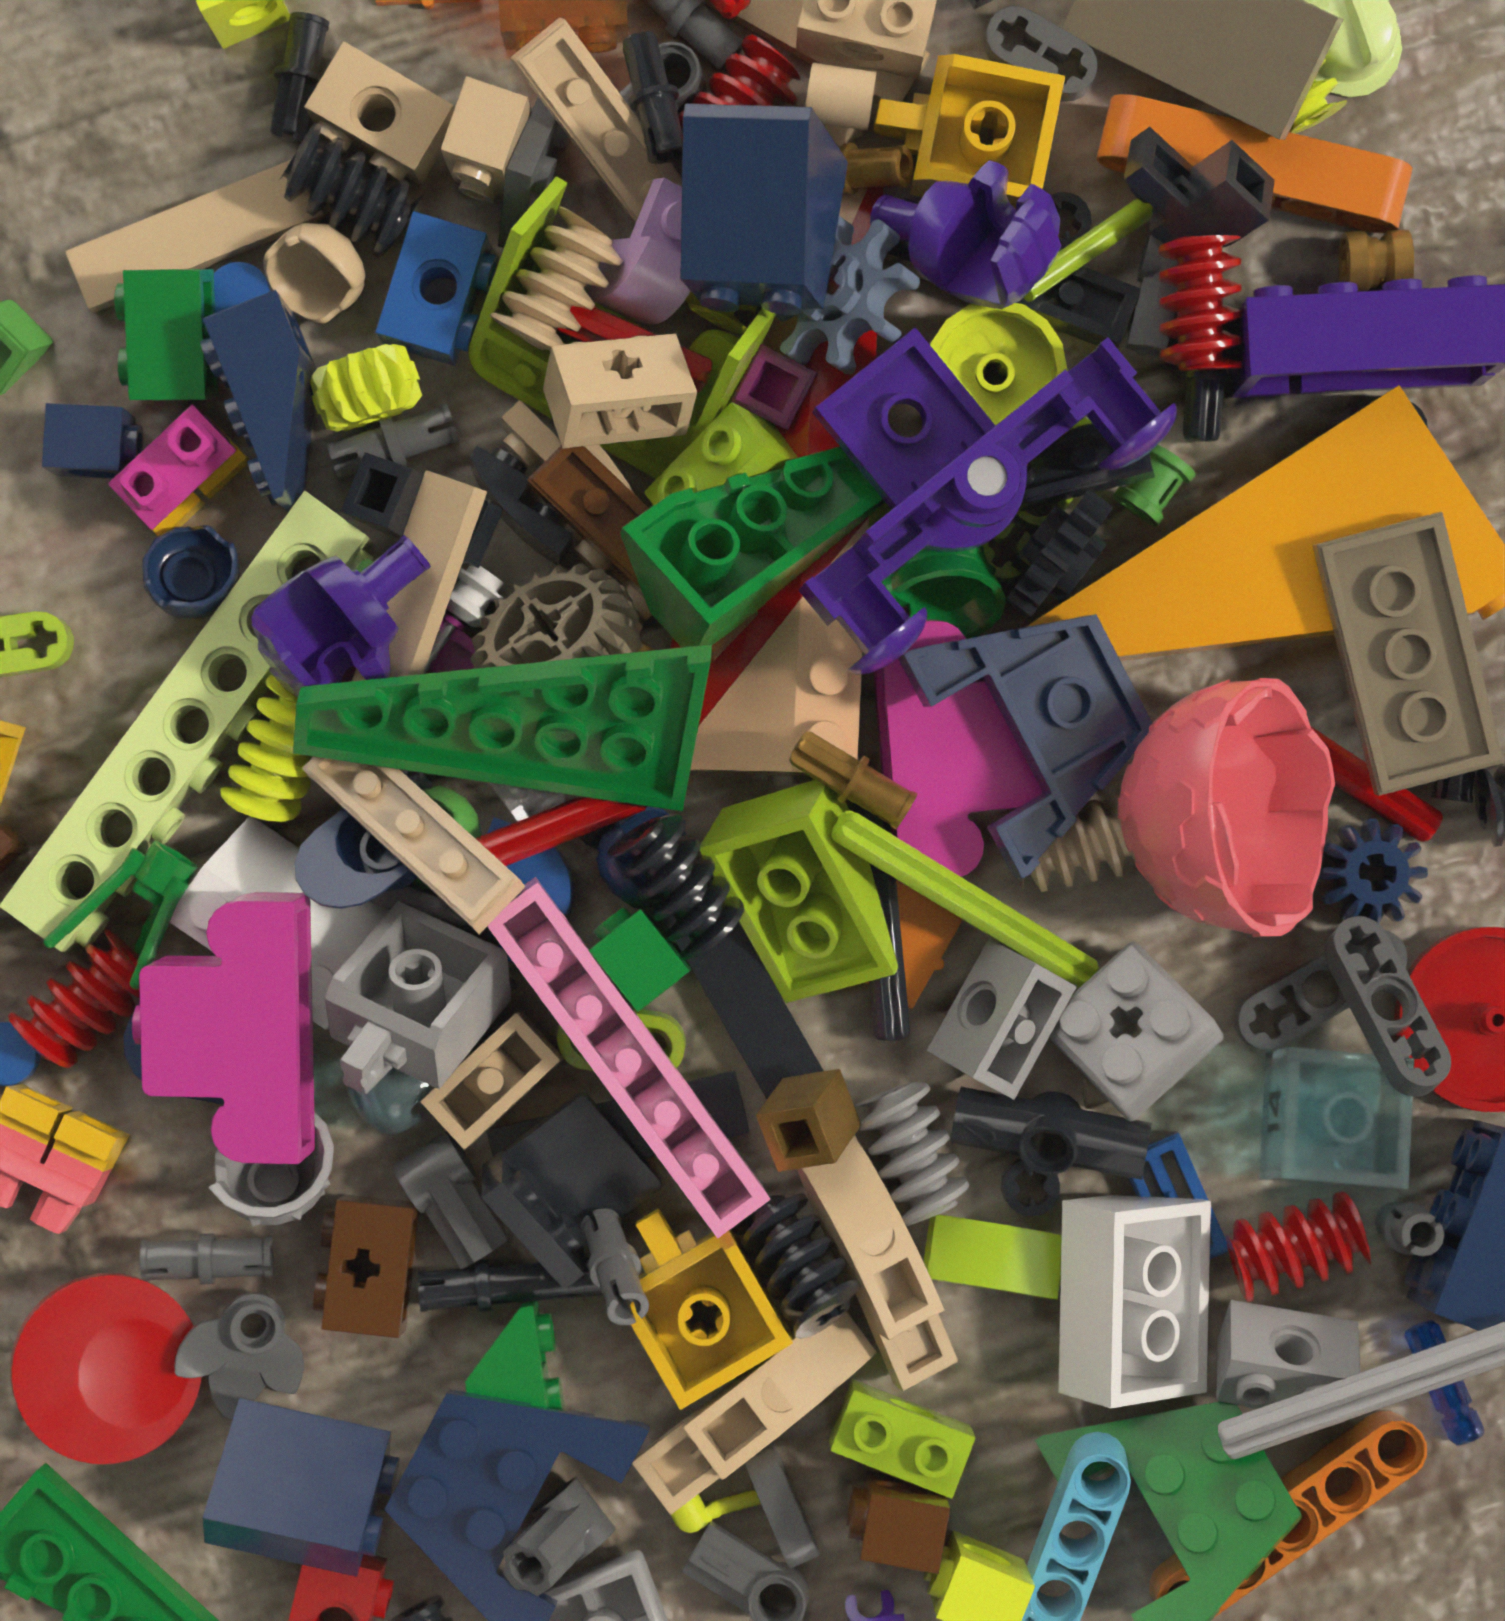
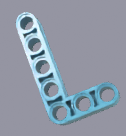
M1092 1432L1085 1434L1076 1440L1070 1449L1027 1563V1568L1035 1588L1022 1621L1081 1620L1129 1494L1131 1483L1125 1449L1118 1439L1108 1433ZM1097 1461L1108 1462L1116 1468L1113 1475L1100 1481L1091 1480L1082 1472L1089 1464ZM1073 1521H1083L1093 1527L1090 1534L1079 1539L1069 1538L1061 1533L1063 1526ZM1051 1580L1063 1581L1071 1587L1067 1593L1058 1597L1046 1596L1039 1590L1041 1585Z

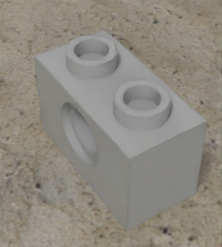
M988 939L927 1051L975 1080L1015 1099L1077 986L1003 945Z
M1230 1300L1217 1338V1401L1259 1409L1361 1373L1358 1321Z

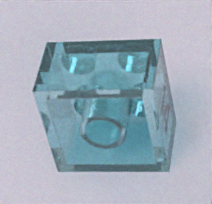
M1285 1047L1266 1052L1259 1180L1381 1191L1409 1189L1413 1097L1404 1095L1391 1086L1374 1054ZM1407 1058L1405 1060L1407 1067L1410 1070L1414 1069V1058Z

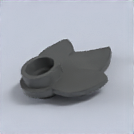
M248 1292L230 1301L221 1317L202 1321L185 1335L177 1350L174 1372L177 1376L184 1378L207 1376L209 1390L217 1408L226 1419H232L239 1398L255 1401L266 1385L283 1393L295 1394L302 1380L304 1358L300 1346L284 1332L285 1317L278 1303L266 1294ZM251 1313L260 1314L263 1322L258 1331L251 1334L241 1331V1322L245 1316Z

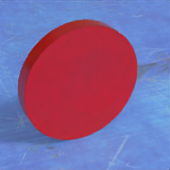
M1468 928L1446 935L1434 942L1416 958L1407 972L1451 1056V1068L1447 1077L1432 1093L1444 1101L1462 1108L1481 1112H1505V928ZM1397 998L1394 1021L1400 1020L1403 1013L1402 1006ZM1408 1027L1401 1035L1396 1037L1397 1041L1403 1035L1407 1040L1414 1032ZM1410 1055L1405 1060L1410 1070L1420 1068L1424 1072L1429 1067L1425 1058L1414 1059Z
M97 1273L83 1276L61 1285L45 1296L32 1309L23 1322L14 1342L10 1362V1381L15 1403L29 1429L46 1446L67 1458L79 1462L116 1464L133 1460L153 1451L166 1442L181 1427L193 1408L199 1392L202 1377L184 1378L177 1376L174 1372L178 1347L185 1335L194 1327L193 1323L183 1308L168 1293L158 1286L135 1276L121 1273Z

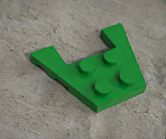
M1218 1401L1046 1434L1035 1439L1057 1481H1059L1070 1449L1075 1441L1083 1435L1092 1432L1108 1433L1118 1439L1124 1447L1131 1475L1190 1578L1189 1582L1132 1613L1131 1616L1134 1621H1211L1245 1579L1247 1580L1302 1518L1301 1513L1264 1450L1238 1459H1230L1225 1453L1218 1435V1425L1222 1421L1242 1415L1237 1404ZM1097 1461L1089 1464L1082 1473L1093 1480L1114 1468V1466L1108 1462Z

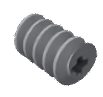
M927 1082L906 1083L854 1105V1107L871 1108L872 1112L860 1123L859 1129L860 1131H880L882 1135L868 1148L870 1155H890L891 1161L878 1172V1175L881 1179L900 1180L901 1185L890 1196L894 1203L909 1202L911 1208L902 1216L906 1226L921 1222L955 1207L961 1202L956 1201V1199L969 1187L966 1177H946L960 1162L956 1153H936L950 1139L947 1130H927L926 1128L940 1115L937 1106H917V1103L930 1091Z

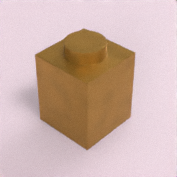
M840 1068L783 1078L756 1114L778 1172L836 1163L861 1126Z

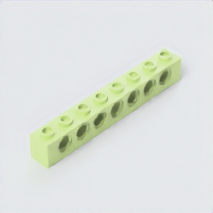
M304 491L0 903V907L44 939L122 865L132 847L146 854L153 841L163 844L168 842L185 818V814L179 809L193 790L201 794L210 786L223 766V763L217 759L232 738L240 742L249 733L247 731L249 721L253 719L258 720L261 714L255 706L258 699L262 698L268 690L266 680L272 673L270 672L269 664L258 650V639L252 628V615L255 608L292 578L293 569L301 559L314 556L323 561L336 555L353 571L363 559L369 558L371 561L374 560V557L368 554V552L375 543L359 529ZM229 659H242L247 669L245 682L237 690L224 692L219 686L217 678L220 667ZM202 709L209 721L208 731L200 741L188 744L181 736V721L188 712ZM162 760L170 770V782L162 793L152 796L144 788L142 781L143 773L149 764ZM122 811L131 820L132 834L124 845L114 847L106 838L105 825L113 814ZM84 863L93 873L94 885L87 896L78 899L69 891L67 878L73 867ZM132 875L70 934H67L55 948L61 952L76 951L80 945L85 948L88 944H93L109 922V917L103 913L118 893L125 897L132 891L137 878Z

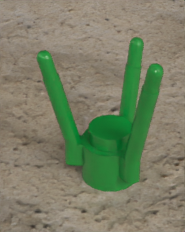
M153 841L146 854L132 847L122 865L44 938V946L46 948L55 947L133 875L137 880L132 890L154 904L134 946L135 953L140 956L130 980V987L135 990L140 989V971L143 967L154 961L176 906L187 890L188 883L198 866L185 855L158 841Z

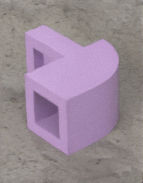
M666 178L653 179L630 238L612 239V247L623 260L622 264L616 266L603 262L600 263L599 270L608 280L609 284L606 288L591 285L588 295L593 302L638 324H659L668 319L681 306L690 293L688 287L680 279L681 186Z

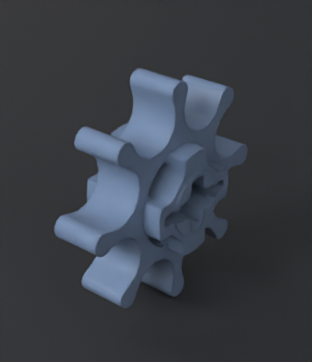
M839 216L824 309L801 308L800 313L797 315L776 314L775 317L782 322L795 316L798 318L793 333L780 345L782 353L799 364L806 365L814 350L821 343L828 341L826 361L848 375L852 374L856 369L853 356L854 346L858 338L864 333L873 330L892 344L901 339L902 332L884 319V306L894 293L900 290L917 289L920 279L900 263L894 264L885 270L882 268L886 254L900 241V236L897 232L881 220H874L866 236L860 242L852 245L854 227Z

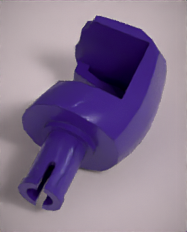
M990 160L977 171L969 184L948 180L935 182L925 192L919 204L890 195H882L875 202L870 217V225L874 220H881L899 234L900 240L909 242L910 259L919 275L957 299L993 309H1003L1022 300L1047 273L1061 248L1058 237L1060 217L1051 195L1038 186L1030 184L1017 200L1015 209L1006 197L1008 169Z
M403 535L382 556L361 572L357 569L351 571L336 555L323 560L289 579L255 608L252 615V628L258 639V650L269 664L272 675L287 691L298 697L300 687L341 683L344 673L353 665L365 680L388 678L390 676L389 645L395 638L399 628L387 613L389 606L386 603L411 581L431 568L430 563L412 541Z

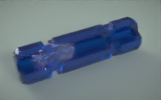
M1433 1320L1423 1321L1411 1326L1405 1331L1404 1335L1412 1354L1447 1342L1440 1325ZM1464 1380L1429 1391L1437 1412L1445 1416L1441 1422L1452 1443L1456 1446L1465 1445L1484 1435L1485 1429L1477 1410H1473V1407L1468 1405L1472 1402Z

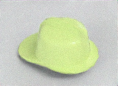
M1305 0L1344 19L1325 57L1327 62L1319 69L1315 80L1336 78L1338 85L1330 93L1348 98L1369 95L1386 85L1398 68L1402 52L1400 29L1396 13L1389 0Z

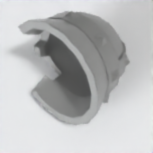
M314 1111L315 1150L299 1164L241 1163L228 1159L217 1149L215 1153L216 1183L211 1185L209 1189L227 1208L232 1210L237 1216L250 1221L252 1226L280 1225L292 1220H301L302 1215L311 1209L321 1196L325 1195V1189L331 1185L328 1176L332 1171L334 1145L327 1124Z

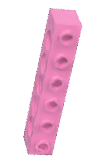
M534 877L524 884L526 887L487 927L717 1238L721 1237L771 1200L605 970L589 952L588 947L544 887Z

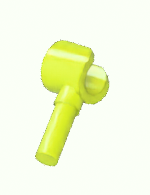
M755 1489L715 1499L706 1505L698 1494L671 1514V1517L680 1530L693 1533L707 1526L712 1519L719 1518L724 1514L761 1505Z

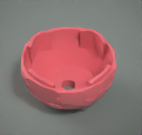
M1259 678L1253 681L1231 682L1228 679L1195 691L1167 709L1149 726L1148 734L1138 745L1132 764H1128L1121 784L1120 797L1118 798V818L1121 822L1126 847L1129 852H1133L1138 871L1154 888V893L1173 910L1196 922L1252 934V937H1276L1291 931L1313 909V891L1320 873L1325 840L1328 833V806L1335 786L1329 749L1315 731L1311 729L1306 709L1290 687L1279 679Z

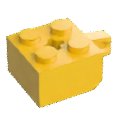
M958 54L938 55L931 93H914L913 103L880 99L873 130L875 134L904 140V145L909 148L911 154L918 156L910 195L923 197L925 192L935 182L944 180L969 184L977 171L990 160L1008 169L1006 197L1016 209L1017 200L1030 184L1043 189L1065 76ZM982 127L993 129L994 141L992 145L980 143L979 134Z
M660 1208L636 1221V1226L651 1251L640 1258L645 1272L638 1275L643 1292L649 1301V1310L641 1318L637 1314L634 1302H631L630 1306L636 1323L631 1324L680 1410L793 1344V1334L731 1229L719 1238L711 1232L696 1241L690 1230L676 1237ZM701 1300L706 1307L716 1304L720 1308L716 1313L715 1327L708 1329L702 1321L692 1325L689 1319L693 1316L694 1302Z

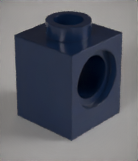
M46 403L42 467L55 476L113 479L144 450L142 426L135 425L136 418L123 407Z

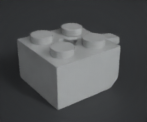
M397 901L334 974L324 998L331 1038L350 1046L340 1060L341 1069L344 1072L342 1077L344 1084L367 1094L393 1067L440 1089L511 1001L506 951Z

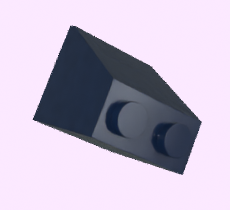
M685 104L683 115L680 279L700 301L702 306L719 312H735L739 309V305L762 306L765 310L779 315H797L800 313L801 308L824 309L848 161L812 107Z

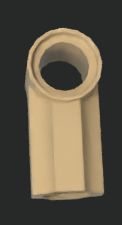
M812 63L805 107H812L840 149L844 143H850L854 139L862 137L863 130L868 131L876 72Z

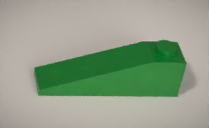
M839 446L786 461L783 468L751 477H748L747 473L728 477L723 485L693 492L692 488L671 493L622 527L620 535L650 613L681 647L713 645L742 624L883 505L885 501Z

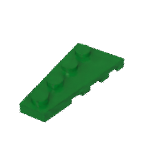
M44 1463L36 1470L0 1511V1579L7 1582L4 1588L27 1601L34 1597L64 1614L61 1620L219 1621L47 1463Z

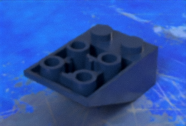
M275 289L204 317L203 321L210 337L200 341L215 378L220 376L225 388L231 389L233 398L225 400L224 405L237 436H244L248 446L254 448L257 457L247 461L260 495L262 497L267 496L272 506L279 504L289 512L306 489L315 409L311 397L313 396V391L309 380L316 371V366L295 314Z
M1475 1120L1471 1131L1464 1129L1455 1143L1451 1164L1457 1166L1448 1191L1445 1189L1439 1190L1429 1211L1435 1217V1222H1440L1443 1226V1244L1432 1255H1413L1408 1264L1404 1282L1405 1285L1410 1286L1406 1298L1437 1315L1480 1331L1505 1322V1127Z

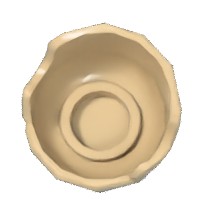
M301 223L294 226L266 251L263 258L266 281L271 289H276L295 315L316 324H325L337 314L350 307L358 299L365 286L364 279L366 275L363 262L351 241L327 224Z

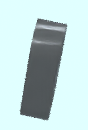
M1020 6L1005 7L997 11L989 21L984 41L985 51L991 61L1057 74L1058 67L1043 57L1046 55L1058 63L1064 64L1069 56L1080 61L1077 72L1083 76V79L1081 80L1074 76L1069 78L1067 83L1063 85L1060 101H1075L1083 97L1090 90L1097 72V58L1093 49L1083 40L1033 11ZM1015 25L1021 26L1025 29L1023 41L1038 50L1037 53L1018 44L1013 48L1012 52L1002 48L1004 36L998 31L1002 29L1003 31L1010 32Z
M771 1442L749 1459L745 1465L789 1568H793L820 1556V1552L774 1443Z

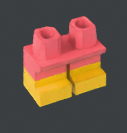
M24 1084L7 1086L0 1100V1207H12L23 1182L31 1184L43 1190L30 1220L54 1233H63L69 1228L82 1207L95 1203L130 1134L79 1110L71 1112L73 1107Z

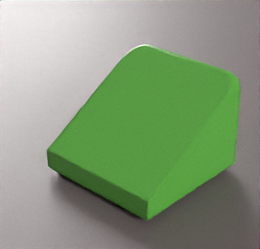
M12 300L0 302V395L5 394L46 353L53 342L52 338Z

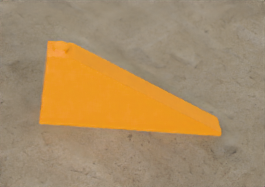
M1398 385L1026 627L1096 614L1120 661L1334 635L1312 545L1436 512H1443L1467 614L1470 615L1477 611L1482 620H1485L1505 607V544L1400 385Z

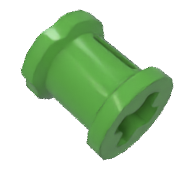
M1157 445L1150 452L1155 477L1127 484L1125 487L1119 486L1113 495V498L1126 510L1154 527H1157L1164 519L1162 511L1181 484L1190 483L1195 477L1194 470L1187 463L1160 445Z

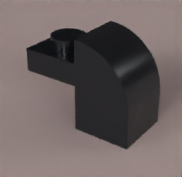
M1150 126L1131 139L1123 180L1128 184L1137 199L1153 206L1149 234L1165 244L1174 239L1188 236H1241L1240 239L1223 245L1222 248L1241 240L1269 221L1275 179L1233 140H1230L1195 166H1192Z
M365 452L341 512L399 540L404 534L424 475L410 467ZM484 500L463 563L476 568L480 567L503 512L502 508L490 501Z

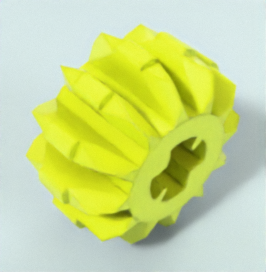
M384 344L376 348H367L357 353L348 354L340 359L329 361L327 365L318 367L309 380L313 391V396L311 397L317 414L321 415L326 429L336 432L365 427L379 422L380 419L399 415L403 411L413 408L422 396L418 383L420 377L415 363L410 360L406 347L397 344Z

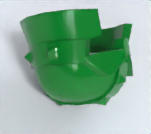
M982 546L961 552H936L922 549L882 582L901 607H908L910 618L925 607L927 619L948 622L957 627L965 638L979 636L991 629L1003 615L1006 603V596L1001 585L994 577L997 569L987 561L984 547Z

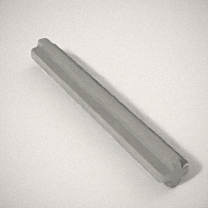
M1505 1322L1222 1421L1218 1425V1435L1223 1449L1230 1459H1238L1504 1366Z

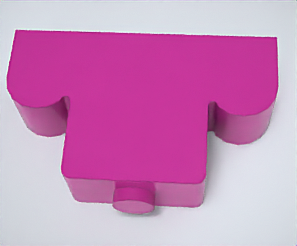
M927 619L922 633L909 649L965 639V636L957 627L948 622ZM896 659L886 667L873 672L881 774L907 790L917 793V797L899 827L896 829L891 827L892 835L961 877L976 868L983 856L984 841L982 834L975 823L968 819L969 813L1019 808L1041 795L1042 789L983 677L934 706L923 707L899 660Z
M248 893L225 903L216 909L209 919L206 935L209 947L215 956L168 955L141 969L139 974L140 1005L136 1006L133 1013L132 1035L135 1044L141 1045L142 1089L148 1096L222 1098L224 1104L219 1107L213 1116L211 1125L213 1143L221 1154L232 1161L241 1163L299 1164L315 1150L311 900L304 893Z

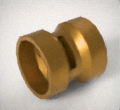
M1389 230L1386 231L1380 240L1377 237H1369L1364 231L1343 232L1340 238L1338 253L1339 282L1356 283L1358 292L1368 291L1370 288H1377L1378 285L1383 289V283L1388 281L1413 279L1414 246L1410 231Z

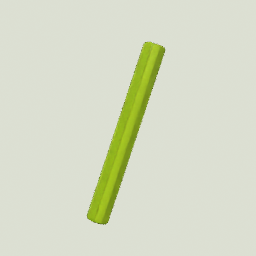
M846 810L838 818L831 832L834 842L1021 956L1077 986V989L1098 972L1099 964L1094 958L860 814Z

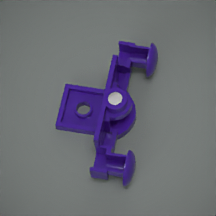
M916 327L815 407L812 413L891 509L889 513L866 530L850 549L818 575L812 576L798 590L827 626L837 620L865 654L848 669L849 672L859 675L868 674L891 664L915 643L926 625L927 610L925 607L910 618L882 582L922 549L936 552H961L977 548L995 538L1010 524L1022 503L1027 481V464L1084 417H1088L1114 449L1111 455L1097 465L1102 470H1117L1135 463L1150 453L1166 437L1176 419L1177 408L1175 403L1161 413L1134 380L1133 376L1137 372L1108 337L1071 370L1067 372L1065 369L997 425L991 421ZM898 404H907L914 407L922 419L921 432L913 437L897 435L888 423L889 409Z

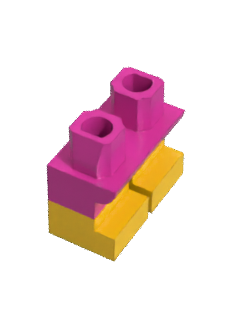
M191 405L116 475L108 485L157 536H160L175 527H181L206 504L194 492L197 487L205 496L211 499L251 459L209 415Z

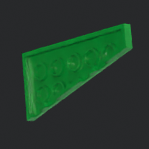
M712 644L300 687L296 703L293 754L683 811L710 668Z

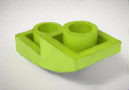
M938 1214L929 1219L923 1262L931 1280L1058 1300L1061 1280L1062 1235Z

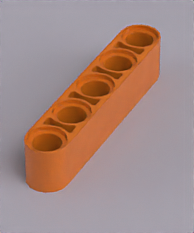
M1119 94L1111 97L1096 157L1097 162L1106 168L1125 173L1131 139L1149 126L1192 166H1195L1230 140H1233L1275 179L1271 209L1371 233L1385 234L1386 231L1399 229L1413 167L1403 160L1291 132L1288 133L1285 140H1280L1241 120L1142 96Z
M1378 1411L1364 1418L1280 1478L1295 1505L1301 1509L1302 1518L1300 1523L1284 1537L1247 1580H1244L1221 1606L1220 1611L1215 1617L1414 1476L1423 1467L1427 1457V1442L1422 1432L1397 1413ZM1391 1430H1403L1405 1435L1403 1451L1392 1459H1381L1378 1454L1380 1438ZM1339 1467L1351 1468L1353 1472L1351 1488L1340 1496L1327 1495L1325 1491L1327 1476ZM1176 1553L1162 1562L1153 1571L1149 1581V1594L1152 1601L1166 1595L1174 1583L1190 1580Z

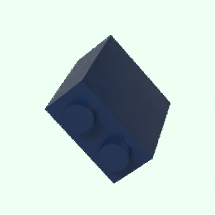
M239 1398L203 1514L204 1543L357 1577L363 1554L374 1557L379 1544L384 1517L374 1515L379 1495L391 1496L397 1477L400 1457L390 1455L391 1431Z

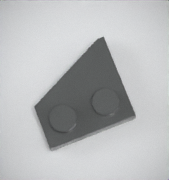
M539 97L535 102L506 169L498 246L502 248L505 247L511 228L553 181L557 166V159H555L557 149L566 150L571 140Z

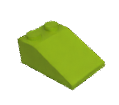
M817 780L722 808L702 841L699 850L702 855L711 857L715 862L713 875L722 876L729 882L730 891L727 897L735 896L743 902L744 913L739 922L785 1003L895 975L898 969L869 862L834 842L831 837L832 829L840 815L850 809L846 802L841 803L837 800L840 795L839 793Z

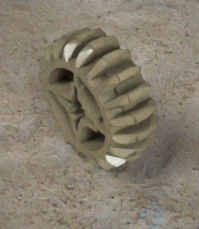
M580 563L568 571L558 564L550 575L542 576L536 571L532 581L522 587L513 584L514 593L507 599L494 600L495 613L481 618L480 624L483 631L471 639L475 653L470 660L474 665V669L634 653L643 647L639 637L643 626L639 620L640 615L634 607L633 600L625 587L619 585L616 579L607 575L602 568L590 571L583 563Z

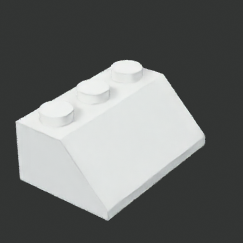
M249 816L202 866L178 902L170 923L211 950L206 935L208 921L214 911L225 903L241 895L254 892L303 893L296 882L294 865L300 848L257 818ZM311 900L313 1021L325 1030L329 1029L324 998L332 977L390 910L369 901L360 906L338 909L321 906Z
M1119 1195L1062 1201L1059 1393L1104 1407L1116 1408L1207 1392L1211 1201L1190 1198Z

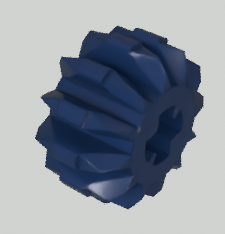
M1365 819L1363 821L1361 837L1351 825L1340 827L1338 833L1344 848L1333 843H1325L1323 855L1333 860L1335 865L1334 868H1321L1318 879H1334L1336 886L1327 890L1321 896L1325 904H1333L1345 898L1346 900L1340 910V919L1343 921L1350 917L1358 916L1361 910L1362 917L1370 918L1380 924L1382 919V910L1393 922L1404 919V909L1398 898L1412 904L1419 903L1422 899V894L1417 889L1409 886L1408 882L1409 879H1423L1428 876V869L1426 867H1409L1408 859L1418 855L1421 851L1419 843L1411 842L1398 848L1403 828L1398 824L1390 825L1381 836L1377 819ZM1367 856H1371L1373 866L1383 867V880L1373 882L1376 888L1374 891H1372L1370 881L1360 879L1358 874L1359 866L1370 865L1366 858Z

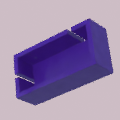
M1471 275L1452 278L1447 281V287L1423 288L1422 280L1399 279L1383 283V290L1358 292L1356 283L1337 282L1319 286L1318 294L1293 295V288L1291 286H1266L1255 289L1253 291L1254 297H1246L1238 308L1242 310V317L1231 321L1229 327L1230 333L1242 337L1241 344L1228 349V358L1242 363V368L1229 369V374H1232L1230 381L1231 398L1286 396L1289 394V376L1299 375L1300 395L1392 390L1400 385L1402 390L1481 386L1494 377L1495 373H1499L1505 368V284L1487 285L1486 276Z

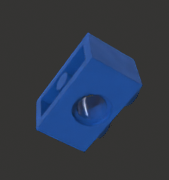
M413 211L375 332L383 345H401L406 347L409 353L456 366L460 350L468 352L469 344L479 319V315L472 314L478 291H489L497 268L498 255L490 253L492 246L487 233ZM448 278L456 282V293L447 303L434 305L424 299L425 290L433 280Z

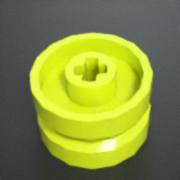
M1014 303L1003 309L969 304L948 318L930 343V346L995 425L1000 423L1065 369L1068 372L1063 343L1048 320L1024 304ZM987 364H996L998 374L1007 376L1002 384L992 385L984 379L983 372Z

